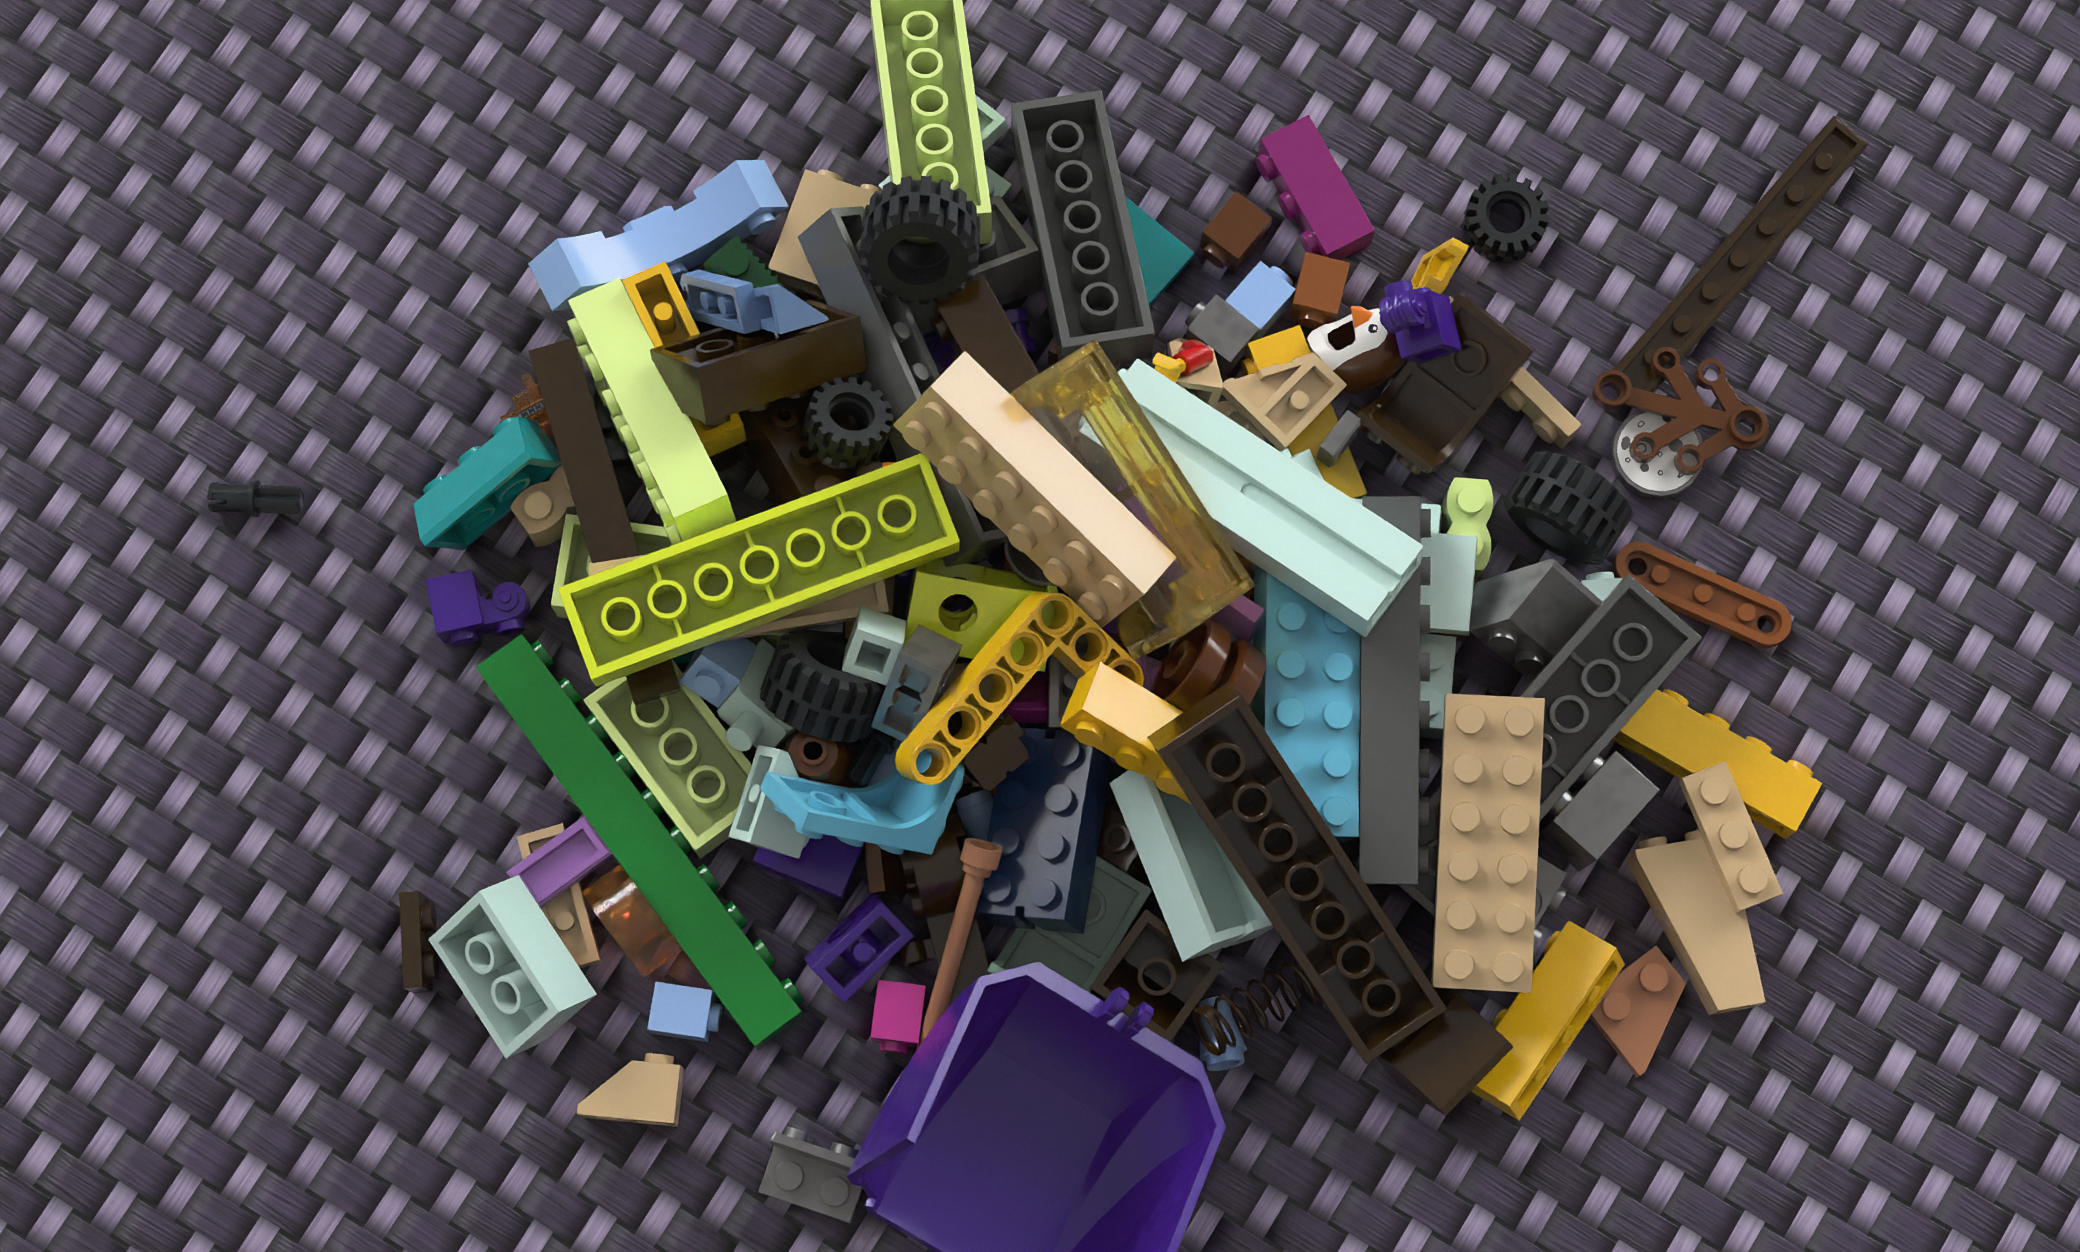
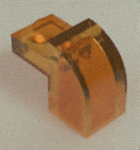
M620 864L582 891L591 908L643 978L683 950Z

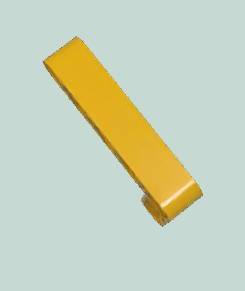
M1041 591L1031 593L1020 603L901 743L895 757L897 770L906 779L926 785H935L945 780L1051 654L1077 679L1102 662L1112 669L1117 666L1123 676L1143 687V671L1139 664L1071 598L1059 593ZM1048 602H1051L1055 610V616L1052 623L1046 626L1041 617L1042 609ZM1084 634L1088 641V649L1085 655L1079 658L1076 654L1075 645L1077 639ZM1020 638L1024 645V654L1015 663L1011 658L1010 650L1013 642ZM986 675H989L993 681V691L989 697L983 699L979 692V685L981 680ZM955 712H959L962 717V728L955 736H951L947 727L948 720ZM924 749H928L931 755V764L925 772L919 773L916 767L917 756Z

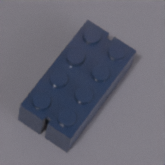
M1022 728L1026 737L1021 742L1028 750L1029 758L1013 772L1008 770L1006 772L1007 777L996 786L987 841L1001 847L1003 851L998 869L992 870L990 877L984 879L975 913L995 926L1035 929V925L1047 931L1084 934L1112 762L1109 755L1093 746L1079 742L1074 734L1069 731L1055 730L1053 735L1047 729Z

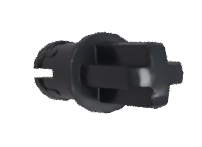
M259 480L251 481L250 485L212 482L209 485L207 500H215V502L208 503V508L211 512H249L251 517H259L261 513L298 514L302 512L304 493L298 486L261 485Z
M874 728L872 734L862 739L863 742L845 771V780L858 788L867 787L885 754L891 755L894 753L895 747L893 744L896 738Z

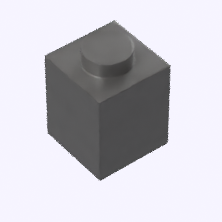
M1215 295L1207 305L1203 302L1197 304L1185 320V324L1189 326L1185 339L1198 340L1206 346L1213 348L1218 367L1226 375L1242 359L1246 353L1248 343L1257 339L1259 331L1256 325L1218 295Z

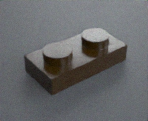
M419 891L400 892L403 988L412 993L433 992L432 979H438L439 960L436 950H431L428 939L430 938V932L436 931L437 927L434 903H428V897Z

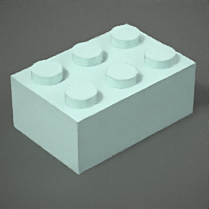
M519 875L480 890L428 939L506 1059L544 1042L597 995Z

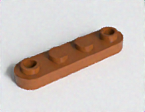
M1629 543L1619 551L1614 559L1613 573L1615 578H1624L1629 574L1666 607L1758 648L1775 647L1790 633L1792 626L1791 616L1787 608L1780 602L1648 543ZM1630 562L1640 563L1643 567V574H1632L1629 571L1628 564ZM1758 619H1766L1770 622L1772 627L1770 633H1764L1759 630L1757 626Z

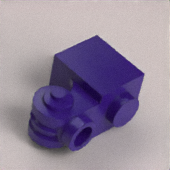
M1409 280L1394 282L1384 287L1386 296L1381 299L1379 305L1380 322L1389 334L1396 335L1402 359L1422 364L1462 350L1449 297L1431 291L1428 287L1413 289L1412 281Z
M472 569L425 579L436 634L443 643L450 642L451 646H465L479 640L478 635L487 634L491 630H496L498 636L514 635L525 630L523 621L530 612V601L524 589L513 582L499 584L493 592V598L488 600L482 598L479 580Z

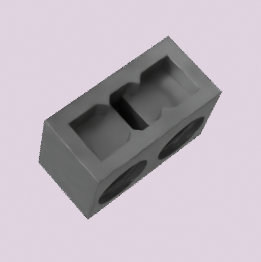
M919 624L897 656L871 726L903 742L944 694L963 645Z

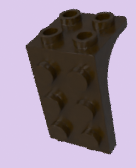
M1459 293L1451 303L1462 350L1422 364L1408 361L1386 390L1367 407L1361 408L1356 414L1363 424L1360 428L1361 432L1379 445H1383L1386 442L1399 452L1396 457L1397 460L1416 474H1419L1421 471L1429 474L1448 466L1536 350L1464 293Z

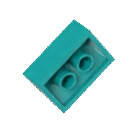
M517 416L502 421L492 431L494 437L482 447L476 446L466 451L458 459L459 466L447 476L441 475L433 479L424 487L423 492L425 494L413 504L419 538L424 546L465 550L511 511L510 507L513 501L521 492L534 484L548 481L556 469L562 465L558 450L536 420Z

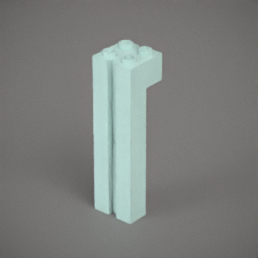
M1138 358L1128 371L1121 369L1114 376L1108 387V393L1112 396L1107 403L1103 401L1100 406L1096 404L1091 406L1080 422L1082 451L1096 476L1117 490L1120 489L1124 482L1134 487L1137 485L1364 637L1368 635L1421 564L1424 548L1422 544Z

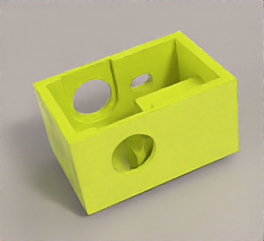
M942 558L918 566L913 570L904 618L907 621L904 645L920 624L963 645L959 657L974 659L1028 595L1038 591L1058 593L1057 586L1048 585L1046 588H1038L1021 580L1013 571L969 563L946 567ZM953 577H963V578H965V579H967V580L959 579V578H953ZM954 594L965 595L974 602L969 609L959 613L950 612L941 605L947 597ZM1048 602L1042 609L1041 617L1046 626L1052 623L1055 616V610L1051 602ZM1020 638L1013 642L1010 650L1011 658L1015 663L1024 654V645ZM1047 660L1037 671L1045 672Z

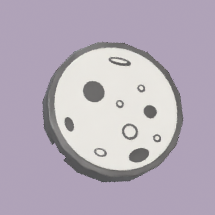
M1643 410L1637 411L1624 420L1613 437L1611 462L1614 473L1624 487L1640 497L1665 499L1677 496L1691 486L1702 469L1701 467L1693 475H1683L1677 471L1674 465V457L1681 447L1688 444L1697 446L1702 443L1701 434L1697 429L1661 448L1652 461L1638 463L1632 459L1629 453V446L1634 437L1643 432L1651 433L1674 419ZM1645 441L1637 443V449L1640 453L1646 455L1652 453L1649 443ZM1690 453L1682 454V461L1685 465L1691 467L1697 465L1694 455Z

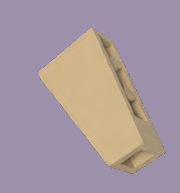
M1700 830L1684 834L1686 841L1668 844L1666 837H1655L1638 842L1639 849H1635L1627 856L1628 865L1709 1016L1755 1008L1765 1003L1746 911L1743 910L1735 913Z

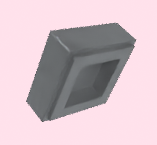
M1347 410L1320 445L1316 459L1327 467H1333L1357 435L1361 419Z

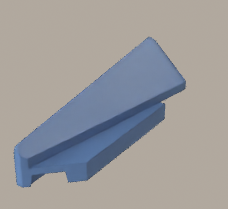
M702 270L684 273L681 276L680 286L683 291H687L688 296L685 303L693 320L743 334L760 329L783 334L829 320L827 316L778 284L753 288L751 282Z

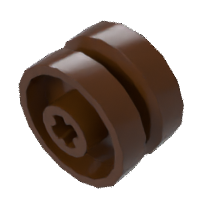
M1207 616L1199 618L1181 634L1163 659L1154 677L1150 692L1185 712L1230 682L1249 705L1261 684L1266 668V655L1243 639L1231 642V633Z

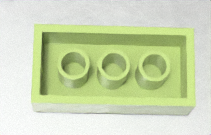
M672 659L679 682L683 673ZM626 676L605 683L583 699L585 704L701 859L729 838L728 836L752 766L742 751L734 749L727 742V731L703 699L680 682L681 692L636 706L633 702Z

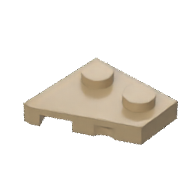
M1313 352L1294 358L1291 362L1283 365L1275 364L1262 368L1257 373L1235 380L1234 377L1227 379L1223 382L1221 394L1279 451H1282L1323 411L1347 384Z

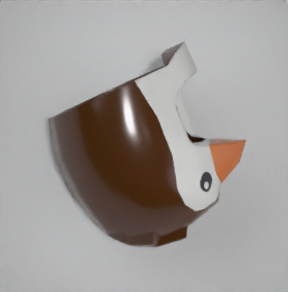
M1351 306V315L1311 331L1307 338L1314 353L1347 384L1343 389L1347 394L1354 395L1373 389L1389 379L1406 361L1400 356L1396 335L1389 334L1384 326H1382L1379 308L1367 310L1360 306Z

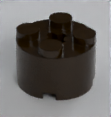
M958 812L947 816L944 832L938 838L932 855L905 849L903 854H899L915 920L927 919L955 912L966 874L962 870L964 862L960 860L965 842L962 836L965 833Z

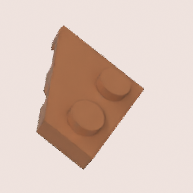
M1657 946L1651 948L1617 975L1589 1017L1636 1078L1646 1072L1686 985V982Z

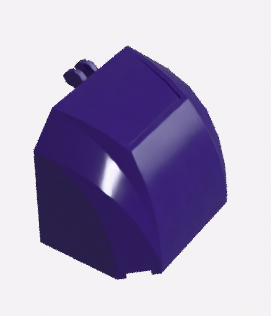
M1035 962L978 977L959 994L933 1026L896 1082L869 1130L848 1172L847 1178L852 1185H861L868 1196L864 1206L871 1215L934 1252H1177L1226 1126L1202 1061L1146 1028V1025L1154 1015V1008L1143 1002L1137 1005L1128 1017L1121 1012L1129 1000V993L1123 988L1118 987V989H1114L1104 1002L1042 963Z

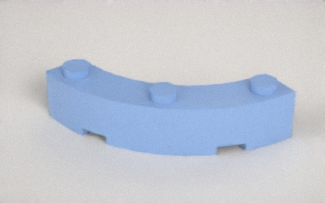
M735 160L722 172L693 190L697 199L675 211L672 206H664L632 220L623 227L625 232L605 239L602 231L581 236L557 238L528 263L551 310L571 309L568 300L620 278L623 284V279L664 261L675 282L681 280L682 274L688 273V269L706 261L733 237H741V240L751 234L756 235L769 230L776 223L775 217L789 206L765 160Z

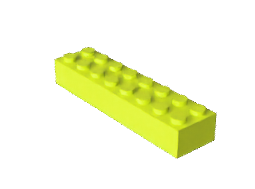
M920 453L557 589L590 678L597 687L956 553L960 548V540L929 460Z

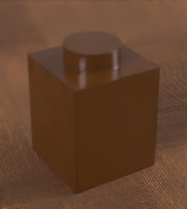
M1236 191L1202 231L1200 247L1203 249V255L1216 267L1223 269L1226 266L1236 273L1269 234L1272 218Z

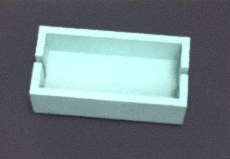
M1128 770L1110 782L1182 962L1217 951L1222 947L1226 948L1257 938L1274 928L1191 804L1176 795L1161 791L1153 780L1136 771Z

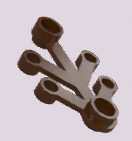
M1671 347L1659 348L1650 360V368L1656 376L1667 380L1678 399L1633 388L1629 378L1618 370H1607L1601 373L1592 387L1593 400L1602 409L1617 410L1624 405L1674 419L1651 433L1643 432L1634 437L1629 446V453L1632 459L1638 463L1652 461L1661 448L1701 426L1718 430V433L1697 446L1688 444L1679 449L1674 457V465L1677 471L1683 475L1697 473L1706 460L1731 446L1742 451L1756 449L1763 444L1769 434V422L1766 415L1755 406L1743 405L1727 381L1725 368L1720 361L1716 359L1702 361L1695 371V381L1701 388L1712 390L1723 411L1712 409L1705 405L1681 367L1678 352ZM1658 357H1669L1673 367L1670 369L1662 368L1658 363ZM1712 368L1715 370L1717 380L1710 381L1706 379L1702 373L1703 369ZM1602 388H1614L1617 391L1618 398L1613 400L1607 399L1602 393ZM1740 422L1749 424L1752 428V434L1742 435L1737 429V424ZM1640 441L1649 443L1652 453L1647 455L1640 453L1637 449V443ZM1690 453L1694 455L1697 465L1693 467L1685 465L1682 461V454Z

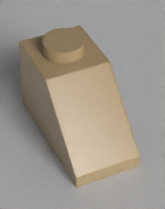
M646 1053L644 1061L632 1060L581 1101L577 1107V1115L589 1119L678 1127L684 1068L681 1065L673 1064L674 1056Z

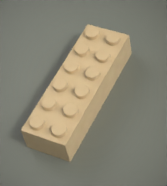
M966 351L893 424L902 433L903 438L911 447L919 450L933 463L946 481L954 484L967 496L981 515L989 518L1001 529L1016 549L1024 552L1043 570L1045 577L1069 595L1100 627H1104L1145 595L1177 558Z
M1445 694L1432 987L1532 993L1545 698Z

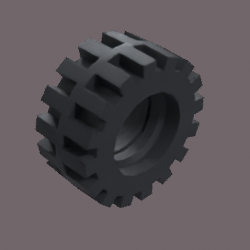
M841 377L833 378L831 385L827 382L821 384L818 391L815 390L811 397L803 422L804 437H809L807 442L811 450L817 448V456L824 461L826 457L832 459L831 465L838 467L840 462H846L847 468H855L857 461L864 466L870 463L871 458L876 459L880 455L882 448H884L893 422V414H890L891 405L889 401L882 402L884 394L879 389L873 392L870 390L871 383L864 381L862 385L857 384V378L848 377L845 383H843ZM835 414L853 416L863 424L865 429L861 431L843 429L835 424L830 416Z

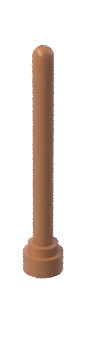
M974 838L965 839L960 860L964 862L962 870L966 874L916 1051L939 1018L948 1009L984 879L990 877L992 870L998 869L1002 855V848L991 842Z

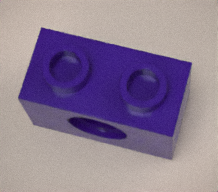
M870 894L804 959L819 978L845 1002L914 935L876 894Z

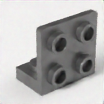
M789 1126L786 1127L784 1134L773 1131L770 1141L774 1148L758 1192L851 1224L863 1188L861 1185H852L847 1175L859 1150L837 1142L832 1143L830 1150L816 1146L817 1139L814 1138V1135Z

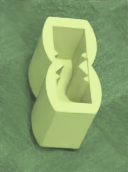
M1455 477L1441 504L1443 514L1442 530L1444 534L1477 536L1474 575L1477 582L1486 568L1491 555V538L1486 524L1490 519L1493 509V492L1488 480Z

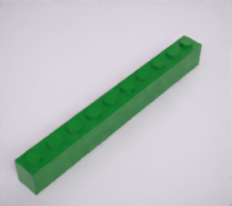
M520 634L475 668L757 1050H760L804 1017L798 1007L799 1004L805 1001L788 977L780 983L769 967L776 963L773 956L760 939L754 944L750 943L741 930L748 925L747 921L732 901L723 906L713 893L720 885L707 867L702 864L695 868L685 854L692 847L676 826L668 831L657 816L663 813L664 810L650 790L647 788L640 794L630 781V778L637 773L621 751L612 756L602 742L609 735L593 714L585 719L576 708L575 704L582 699L566 677L557 682L547 669L554 664V661L541 643L537 640L530 645L525 637Z

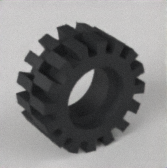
M1510 173L1507 180H1503L1502 174L1494 175L1492 182L1485 179L1480 183L1478 190L1475 189L1464 212L1463 229L1468 230L1465 236L1468 243L1474 241L1476 243L1474 251L1479 255L1483 250L1488 252L1487 259L1493 262L1496 256L1502 257V263H1510L1512 257L1515 256L1517 261L1524 259L1527 252L1532 253L1537 248L1549 223L1550 215H1546L1549 205L1547 200L1541 201L1542 190L1538 187L1533 191L1530 188L1533 181L1525 178L1523 183L1517 182V174ZM1498 204H1511L1521 212L1523 226L1513 233L1499 232L1490 223L1489 211Z

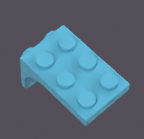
M924 749L917 756L916 767L919 773L925 772L931 764V755L928 749ZM960 762L941 783L926 785L906 779L899 773L896 767L881 781L863 788H847L766 772L760 790L775 803L774 809L788 816L795 823L794 829L807 837L821 839L823 834L836 836L840 841L856 847H861L864 842L877 844L883 850L894 854H903L905 849L932 855L938 838L944 832L946 818L954 798L962 787L965 768L964 764Z

